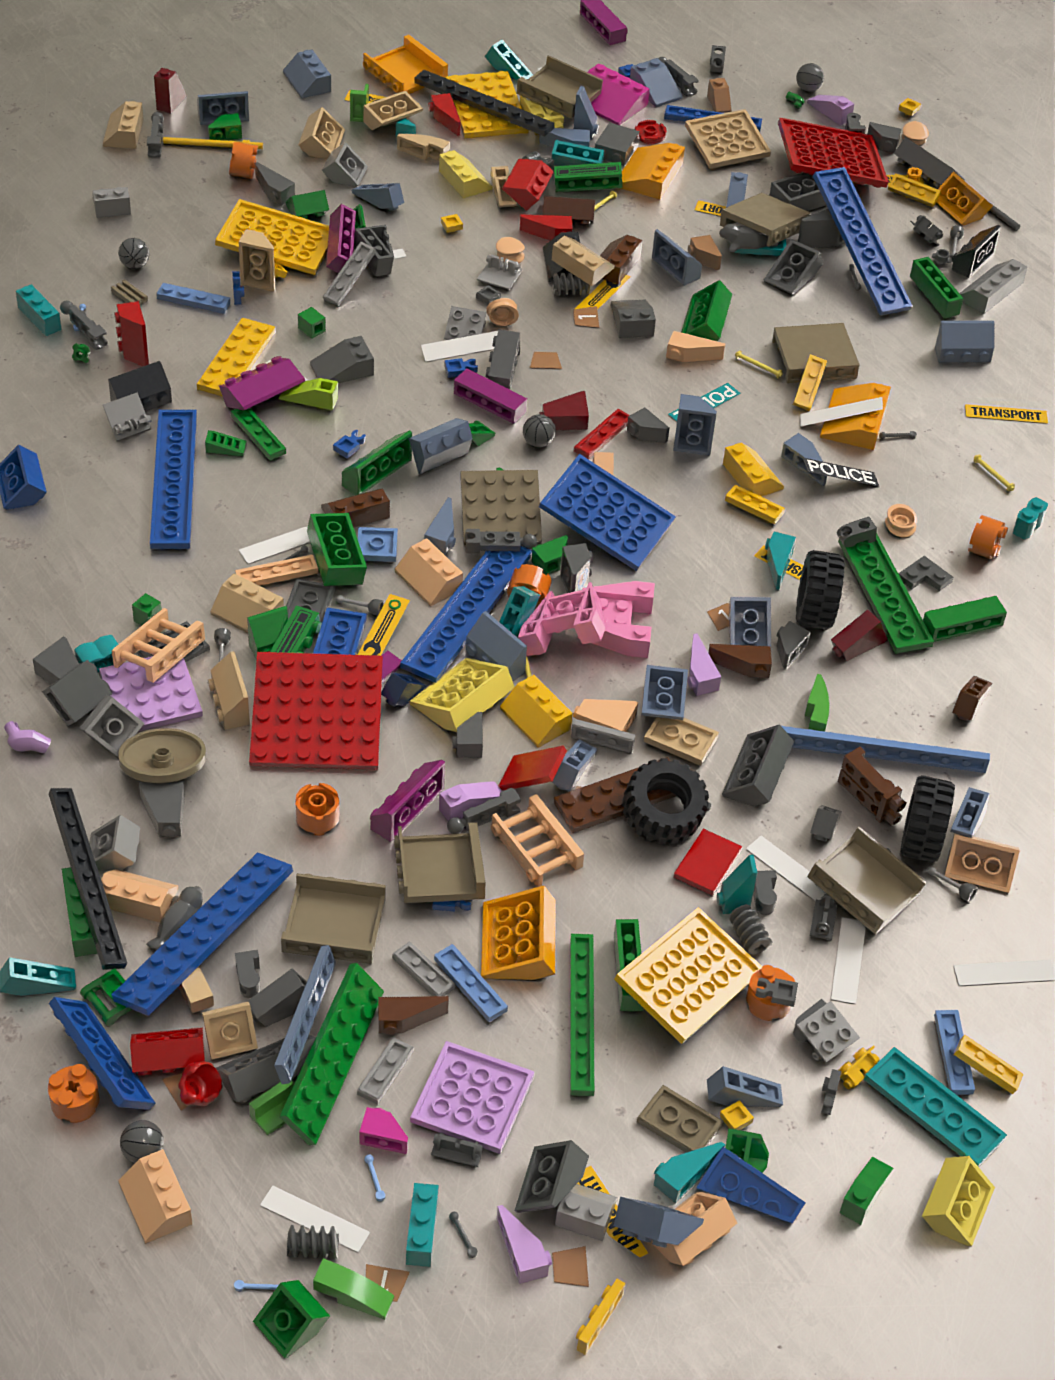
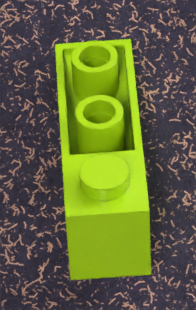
M323 378L308 380L281 392L279 399L333 410L338 400V381Z

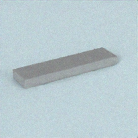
M360 242L323 295V299L339 307L377 252L376 249Z

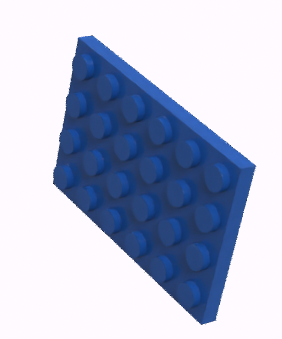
M581 454L575 458L539 504V508L635 571L638 570L676 518V516Z

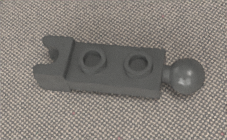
M665 57L658 58L667 66L676 85L684 95L692 96L698 92L693 83H698L699 80L694 75H689L670 59L667 60Z
M154 112L151 116V136H147L148 157H161L164 116L161 112Z
M66 300L61 303V312L70 316V321L88 338L89 344L95 350L101 349L108 344L107 340L103 337V335L107 334L104 328L96 325L93 320L86 316L83 310L73 305L71 301Z
M466 529V553L480 554V551H520V545L527 549H532L537 545V538L533 534H526L524 537H520V532L480 531V529Z
M513 788L500 792L499 797L489 799L481 805L470 807L464 811L462 819L458 817L451 818L447 823L448 831L452 834H459L464 828L468 831V823H477L478 826L492 821V815L495 813L499 817L504 815L507 818L521 811L516 805L521 802V798Z

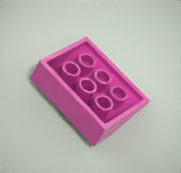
M599 63L587 72L603 79L601 94L591 102L596 115L616 125H621L648 105L650 89Z

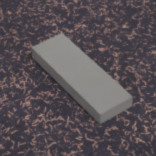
M574 719L572 724L571 738L627 753L633 752L635 734Z
M410 941L392 954V958L432 996H446L455 989V983Z
M393 1037L357 1089V1095L378 1105L414 1052V1047Z

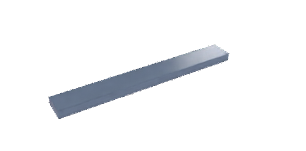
M329 945L321 946L276 1059L274 1066L281 1084H290L334 970L336 961Z

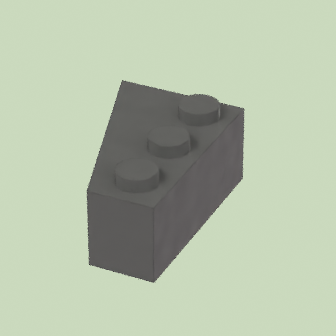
M386 225L355 229L354 249L357 248L360 242L374 247L377 251L367 265L375 276L388 275L392 271L394 253L389 243Z
M498 329L497 336L493 338L492 346L494 347V352H490L489 362H491V366L486 369V378L510 389L514 377V368L518 362L516 360L517 355H520V332Z

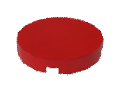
M655 120L640 121L634 128V130L640 131L639 141L647 144L660 143L665 140L667 135L666 127L662 123L657 124Z

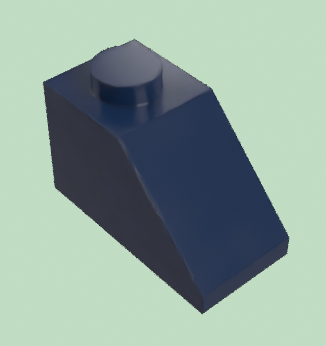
M392 672L381 695L386 698L385 701L394 707L397 705L406 706L411 699L426 688V685L411 675Z

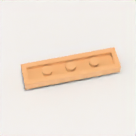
M312 554L235 570V574L261 586L318 574V567Z

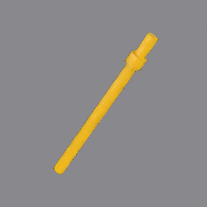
M163 137V144L233 148L234 141ZM243 140L242 142L258 145V149H263V143L250 142V140Z

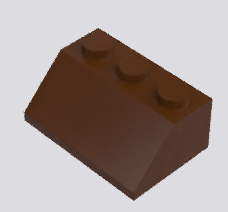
M544 196L543 215L572 216V224L573 221H578L581 225H590V222H594L595 200Z
M625 235L611 242L600 256L615 265V267L602 279L619 285L641 257L643 240Z
M383 488L321 505L324 513H349L354 528L390 518V500Z

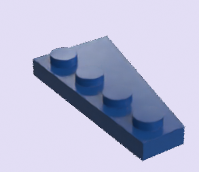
M722 1147L696 1187L697 1189L724 1197L727 1200L792 1224L806 1204L805 1201L724 1147Z

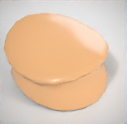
M917 121L905 124L902 133L903 140L906 137L917 145L926 143L929 131L924 124Z
M504 237L498 240L496 243L498 257H503L504 261L509 259L518 263L524 260L523 251L525 247L519 240L512 237Z
M509 298L496 299L489 303L486 308L490 321L497 326L512 325L519 317L517 304Z
M895 504L888 509L885 524L893 535L906 538L913 535L916 531L917 517L909 506Z

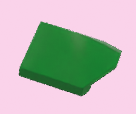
M480 421L469 423L473 438L472 442L477 446L482 445L496 434Z
M728 1128L725 1148L763 1173L768 1165L769 1151L762 1135Z

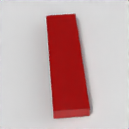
M620 409L614 411L576 444L573 452L581 454L589 460L594 456V452L602 449L627 427L629 414Z

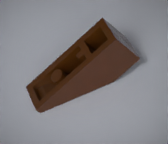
M709 644L708 654L713 663L747 677H770L772 667L771 646Z
M973 676L960 690L952 713L956 714L961 720L972 721L993 683Z
M449 996L378 997L379 1034L393 1035L404 1033L447 1014Z

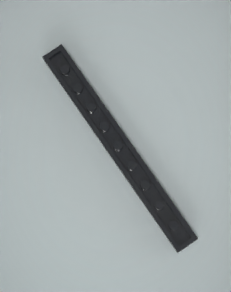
M423 70L414 77L416 84L440 94L450 93L452 99L544 137L554 129V122L427 70Z
M51 788L48 795L102 969H125L127 960L72 788Z

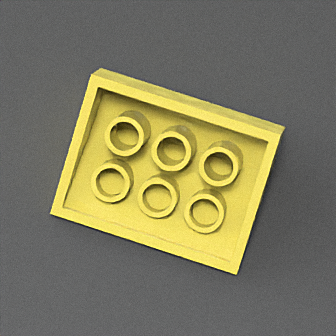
M465 658L445 673L436 683H432L411 699L409 703L443 729L457 732V727L477 712L483 713L487 709L492 708L498 700L506 697L513 690L514 684L508 667Z

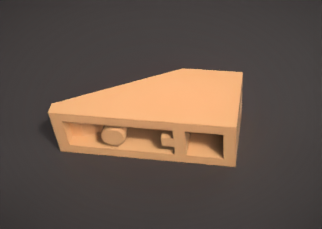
M673 331L668 342L666 358L681 362L723 360L726 344Z

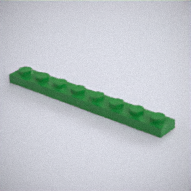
M571 933L570 1095L594 1096L593 934Z

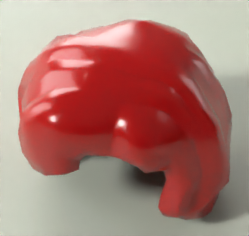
M200 1061L190 1063L185 1067L178 1083L182 1103L187 1106H207L219 1096L223 1088L222 1078L211 1063Z

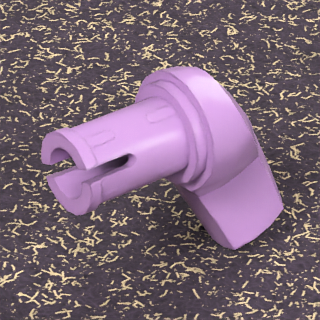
M10 721L4 726L9 736L8 744L16 751L33 750L45 753L50 745V738L35 730H20L17 722Z

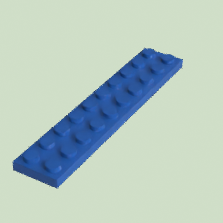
M842 167L815 172L813 178L879 315L911 310L913 305L846 168Z
M159 410L150 549H190L197 410Z
M520 546V551H486L400 662V668L437 683L466 645V636L484 611L490 613L507 590L514 569L516 567L517 569L520 568L521 565L529 561L532 557V550Z
M257 852L111 994L113 1001L149 1016L293 872L292 865Z

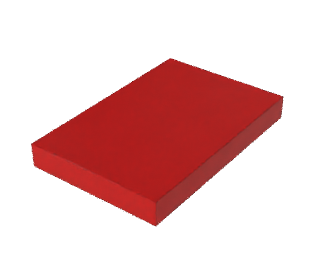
M562 745L513 755L498 786L502 791L510 788L516 789L553 782L567 752L566 748Z
M703 828L674 872L673 878L713 896L742 851V846Z

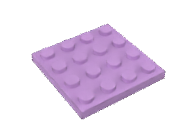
M184 658L154 683L147 680L144 667L131 662L123 663L118 668H115L113 665L99 669L101 679L105 680L112 692L110 696L145 723L139 731L203 716L202 708Z
M446 1041L412 1112L410 1122L450 1137L473 1143L477 1141L479 1145H483L484 1149L501 1154L534 1078V1071Z

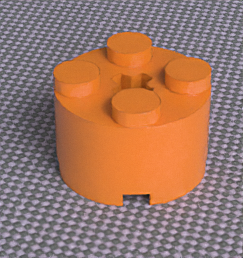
M234 141L229 175L253 179L258 145Z
M981 515L979 519H982V522L975 525L969 542L973 546L968 548V551L992 559L995 556L998 557L1001 550L999 543L1001 538H1005L1008 527H1005L1004 522Z
M530 564L521 565L520 568L517 569L516 567L513 571L507 588V595L510 597L513 587L524 586L540 594L536 609L548 594L552 579L549 574L546 576L542 573L543 569Z
M319 783V785L315 786L308 784L302 787L296 794V822L302 829L321 836L337 825L340 818L339 797L337 791L332 786L325 783Z
M764 965L750 978L746 1002L750 1012L759 1019L765 1021H772L774 1018L782 1019L790 1012L791 1006L772 1003V997L770 996L765 998L755 996L757 988L765 989L764 987L757 986L758 979L765 978L770 983H774L775 978L795 982V979L779 968Z
M75 1064L74 1066L60 1069L49 1078L48 1094L51 1109L58 1119L70 1120V1123H79L93 1116L100 1097L96 1077L83 1064Z

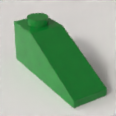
M872 1156L845 1195L839 1213L862 1225L894 1168Z

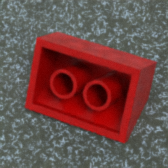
M518 159L502 190L527 211L539 201L554 171L542 160Z
M139 301L116 304L117 312H114L116 324H119L116 327L117 338H120V341H117L118 351L123 353L125 360L142 367L149 365L146 325Z
M203 1027L131 1034L132 1073L138 1072V1075H149L154 1070L171 1073L177 1071L176 1068H185L190 1063L205 1061Z

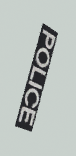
M803 458L807 471L810 473L879 486L874 472Z

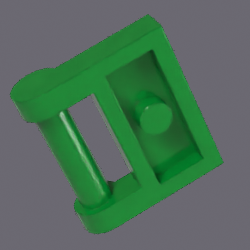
M116 969L105 973L84 986L80 991V995L85 1000L88 999L102 1016V1021L106 1026L113 1025L119 1017L132 1010L113 1001L111 994L126 981ZM100 990L115 1008L109 1011L95 992Z

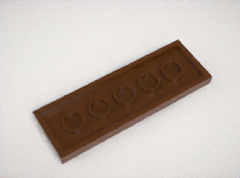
M638 768L554 797L553 803L571 832L576 833L623 816L624 807L622 800L632 774ZM662 789L652 790L647 793L652 805L676 797L672 792Z

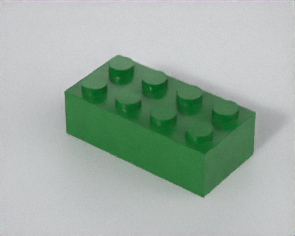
M349 513L310 514L307 534L324 586L363 585L367 565Z

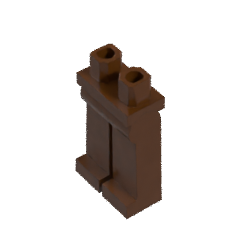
M858 747L844 756L838 782L876 816L875 819L879 823L886 820L893 826L901 821L902 815L899 812L905 808L907 803L901 798L902 789L899 786L895 787L892 781L884 779L864 758L866 752L861 747Z

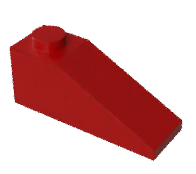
M451 94L431 95V102L428 103L429 112H432L434 119L455 135L460 136L461 121Z
M520 214V231L551 241L561 232H572V216Z

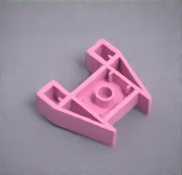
M632 581L594 586L601 601L605 631L602 640L593 644L626 656L648 658L651 627L631 625L632 612L652 613L655 583Z
M589 582L584 590L554 596L553 591H550L522 625L518 635V639L527 645V657L546 653L552 634L554 632L560 633L567 629H575L582 645L593 644L602 640L605 623L601 601L592 583Z

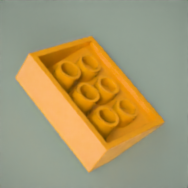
M672 143L638 147L622 170L623 188L621 189L661 200L683 164L685 147Z
M867 383L834 388L829 408L882 397L883 409L825 421L820 438L874 450L891 387L883 384Z
M544 885L483 902L481 976L483 979L535 980L555 975L556 900Z

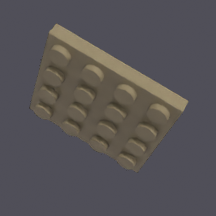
M538 470L460 472L464 545H466V529H480V531L520 532V537H524L526 534H533L537 538V544H542Z

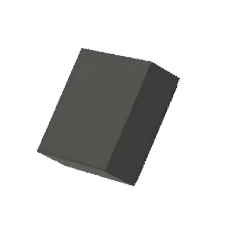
M487 285L476 293V298L488 305L492 301L500 299L501 293Z

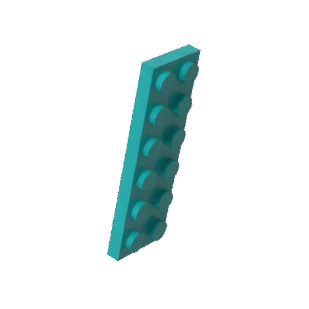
M893 1047L865 1074L864 1080L958 1155L970 1156L978 1167L1006 1140L1007 1134L896 1047Z

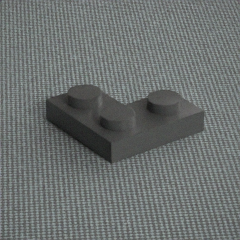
M926 556L921 557L898 573L902 582L910 589L926 581L939 592L951 584L954 578Z

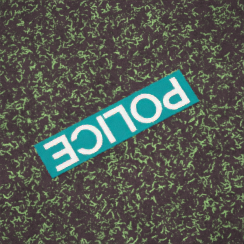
M726 383L701 396V398L711 407L715 408L741 393L729 383ZM679 408L668 414L676 421Z

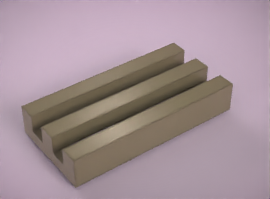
M125 279L122 280V284L117 283L116 287L114 285L111 286V292L126 303L139 301V304L142 305L148 301L147 295Z

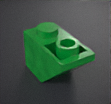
M239 114L221 115L208 126L209 140L242 139V124Z
M567 535L532 548L531 562L533 565L543 569L542 573L546 576L561 570L562 547L568 544Z

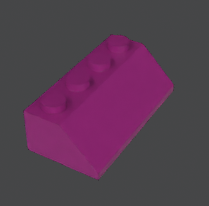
M277 356L272 358L271 362L267 364L257 365L256 369L252 371L247 370L240 373L241 376L237 378L233 377L225 380V383L220 385L219 388L226 407L246 410L305 382V378L290 359Z
M445 761L427 762L419 769H415L406 782H402L392 795L387 796L384 803L378 809L373 810L370 815V830L392 842L394 836L398 835V826H401L403 831L444 790Z

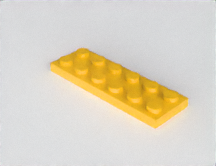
M241 318L198 381L197 390L222 396L219 386L224 384L225 380L233 377L237 378L241 376L240 373L251 370L274 335L275 326Z

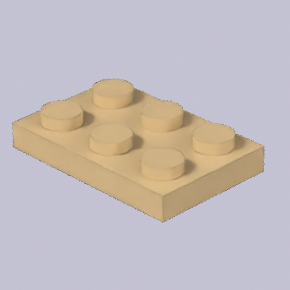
M656 717L644 736V742L701 766L718 739L719 732L686 718L678 720Z

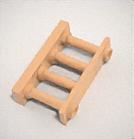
M163 608L112 649L114 667L118 668L125 661H129L144 667L147 680L154 683L205 640L204 624L200 621H195L188 628L169 621L168 610ZM165 629H169L171 631L179 633L180 635H178L176 638H172L162 634L161 632ZM154 639L167 645L159 649L147 643ZM142 650L154 656L147 660L134 654Z
M537 794L529 797L527 810L514 817L502 821L496 813L492 815V824L490 826L494 836L499 837L524 869L528 880L534 882L537 887L542 886L543 874L566 863L571 864L575 871L583 867V851ZM530 818L535 819L539 824L515 837L509 830V828ZM541 833L547 834L551 839L527 852L520 844ZM553 848L559 849L563 854L539 867L532 860V858Z

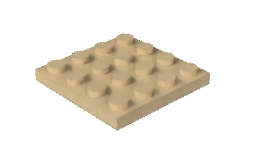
M746 109L685 122L686 129L710 169L770 157L771 150Z

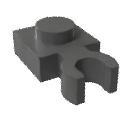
M765 978L758 979L757 986L764 987L765 989L757 988L755 996L759 998L770 996L772 997V1003L794 1007L798 988L797 982L775 978V982L770 983Z
M832 1069L830 1078L825 1077L822 1091H825L826 1095L822 1113L831 1115L841 1071Z

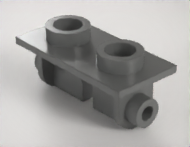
M919 215L915 223L910 221L914 225L913 229L918 234H925V240L930 244L934 242L938 246L940 245L936 241L943 237V231L934 224L931 226L932 222L924 215Z
M827 893L821 897V900L816 899L810 936L832 940L838 904L834 903V899Z
M437 1133L434 1136V1146L431 1155L478 1167L484 1147L479 1145L477 1141L473 1143L446 1136L443 1133Z

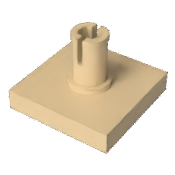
M249 1002L202 1012L211 1060L258 1049Z

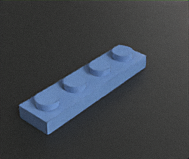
M162 283L156 293L159 300L225 314L231 303L230 297Z
M453 944L434 955L435 962L488 1022L493 1021L508 1011L506 1003Z
M935 1010L934 1018L948 1087L956 1095L974 1094L975 1086L970 1065L954 1055L958 1042L964 1035L959 1011Z

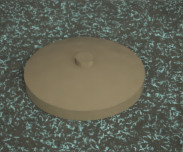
M172 728L148 730L130 737L121 745L118 753L119 765L125 774L136 780L150 783L174 782L195 774L203 767L206 761V747L198 736L184 730Z

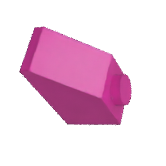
M367 1107L359 1131V1144L407 1154L408 1137L391 1112L385 1111L382 1108Z

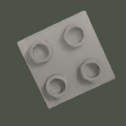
M491 254V256H487L486 262L488 263L477 280L510 290L523 269L517 261L509 259L504 261L503 257L500 258Z
M451 306L444 339L450 340L482 334L483 327L486 324L485 317L487 312Z
M138 392L103 404L116 441L151 428L149 423L152 422L151 417L146 415Z
M831 1001L797 1024V1027L815 1048L812 1055L817 1061L824 1060L828 1062L860 1039Z

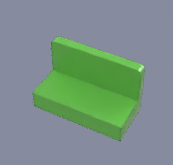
M365 84L364 91H350V121L364 122V105L369 103V84Z
M292 1081L290 1084L278 1083L249 1103L250 1117L266 1135L271 1134L285 1124L280 1118V1114L294 1086Z

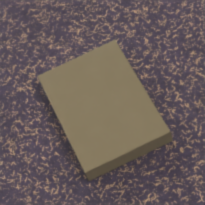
M665 1085L661 1086L637 1117V1123L686 1153L708 1146L723 1126L722 1120Z

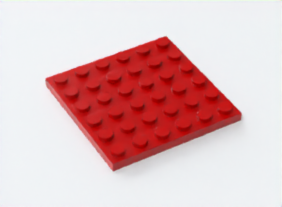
M779 117V130L790 168L794 172L809 173L813 176L817 171L845 167L852 182L860 185L868 184L876 188H887L889 181L872 135Z
M257 652L249 766L378 770L383 656Z

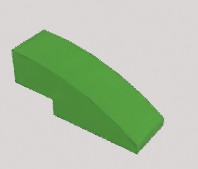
M817 674L807 702L805 716L811 718L808 729L825 732L829 717V694L822 675Z
M324 1258L313 1279V1290L337 1298V1303L384 1320L394 1299L392 1293L370 1279Z

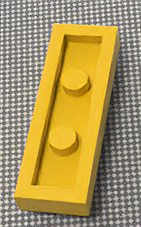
M896 173L888 185L889 191L934 207L941 194V190Z
M809 355L792 405L810 411L827 360Z
M734 485L725 496L726 502L773 524H776L785 511L784 507L737 485Z
M964 1034L958 1042L954 1055L1011 1094H1014L1019 1088L1023 1073Z
M616 1278L612 1286L607 1285L601 1296L603 1299L599 1306L595 1305L588 1318L590 1321L587 1326L582 1325L577 1332V1351L584 1355L587 1354L623 1297L626 1283Z

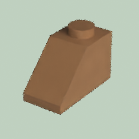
M725 78L710 79L707 97L714 111L721 113L732 112L729 86Z
M705 235L690 238L688 253L702 265L720 270L722 255L712 237Z

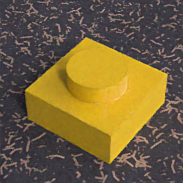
M907 98L899 105L898 110L906 115L913 116L920 110L921 103Z
M457 214L441 217V224L447 233L463 230V223Z
M274 262L275 278H285L288 272L282 265Z
M740 1100L720 1111L721 1119L730 1129L741 1130L752 1124L754 1117Z

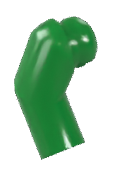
M789 91L786 95V99L794 102V107L798 109L805 103L804 99Z

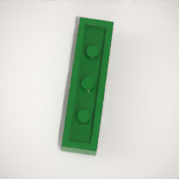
M251 408L231 411L233 420L269 460L286 454V447Z

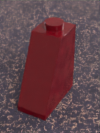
M161 68L154 75L156 110L171 114L186 98L182 83L177 72L167 68Z
M580 391L544 403L542 412H539V414L549 417L553 421L556 430H588L589 412L586 392Z
M868 609L831 639L832 651L837 657L840 658L842 656L846 661L887 641L881 621Z

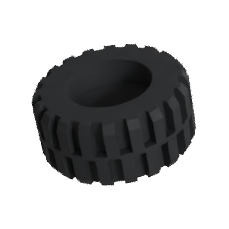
M812 550L806 555L800 577L796 607V621L801 626L825 630L833 627L840 606L845 564L844 558L840 554Z
M660 758L659 762L656 759L650 760L647 765L642 764L639 766L638 770L632 774L622 800L624 816L626 818L629 817L627 823L631 828H636L635 833L639 836H646V840L650 842L656 840L658 841L657 844L662 845L665 842H669L670 845L677 844L678 840L683 842L689 836H692L700 826L709 805V794L705 790L706 784L704 780H699L700 775L697 771H691L689 765L679 764L678 760L673 759L671 762L667 758ZM656 789L670 791L680 799L684 810L675 814L661 812L650 803L647 793Z
M924 775L917 777L901 841L900 852L904 856L931 863L939 860L954 801L955 785L952 782Z

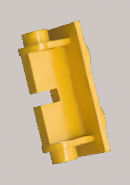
M874 1045L866 1050L862 1047L853 1055L855 1059L851 1063L847 1061L838 1069V1071H841L840 1078L844 1081L843 1085L845 1088H855L865 1077L860 1072V1069L866 1074L879 1062V1057L871 1053L875 1048Z

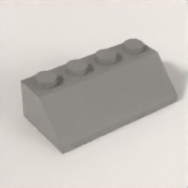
M1014 259L995 265L959 293L963 297V303L985 314L1024 283L1028 267Z

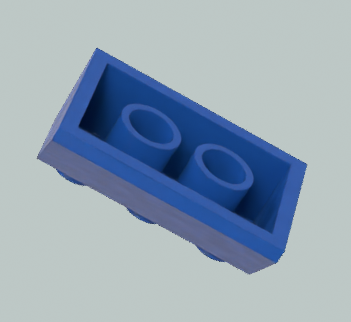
M19 444L0 463V495L3 508L6 510L35 505L47 493L37 453Z

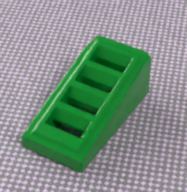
M208 430L205 450L206 453L244 456L247 441Z

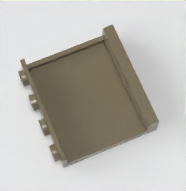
M548 55L546 65L528 80L523 77L518 79L516 94L572 119L575 116L576 94L580 86H584L589 100L592 102L601 94L603 79Z
M759 193L722 209L720 226L724 227L727 224L738 222L768 235L767 246H771L798 234L801 219L810 216L811 213L767 194Z
M844 323L774 327L772 343L778 344L787 369L785 377L787 383H800L810 354L827 360L821 381L857 379L860 364Z
M468 823V833L402 836V827L398 826V835L394 836V847L399 849L396 850V864H400L397 865V878L402 879V881H398L399 894L404 896V903L485 899L486 882L477 823Z
M859 826L852 837L823 861L819 859L807 876L875 935L918 897L927 883Z
M297 873L296 888L286 930L282 932L281 937L282 952L317 957L321 946L329 945L336 960L372 964L386 899V885Z

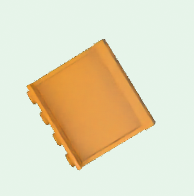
M410 35L404 36L403 46L374 58L363 53V67L396 93L406 91L408 94L425 88L414 81V77L423 70L444 78L448 76V64Z

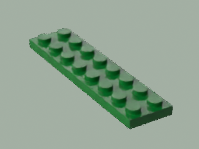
M876 533L875 542L868 543L866 540L852 547H845L839 539L838 543L876 617L881 621L884 632L895 654L933 647L934 640L878 534Z
M358 963L349 965L280 1114V1118L309 1146L316 1145L378 1007V997H382L384 990Z

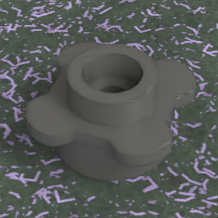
M939 249L936 253L932 254V258L936 260L938 265L951 263L950 253L945 249Z

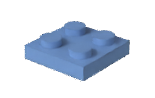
M358 527V542L365 561L396 562L398 528Z

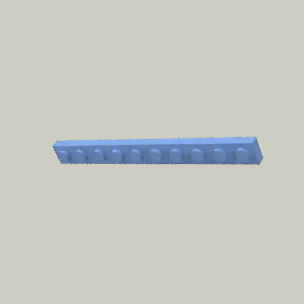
M782 726L794 740L792 748L846 755L861 747L866 752L865 757L981 773H986L990 761V753Z

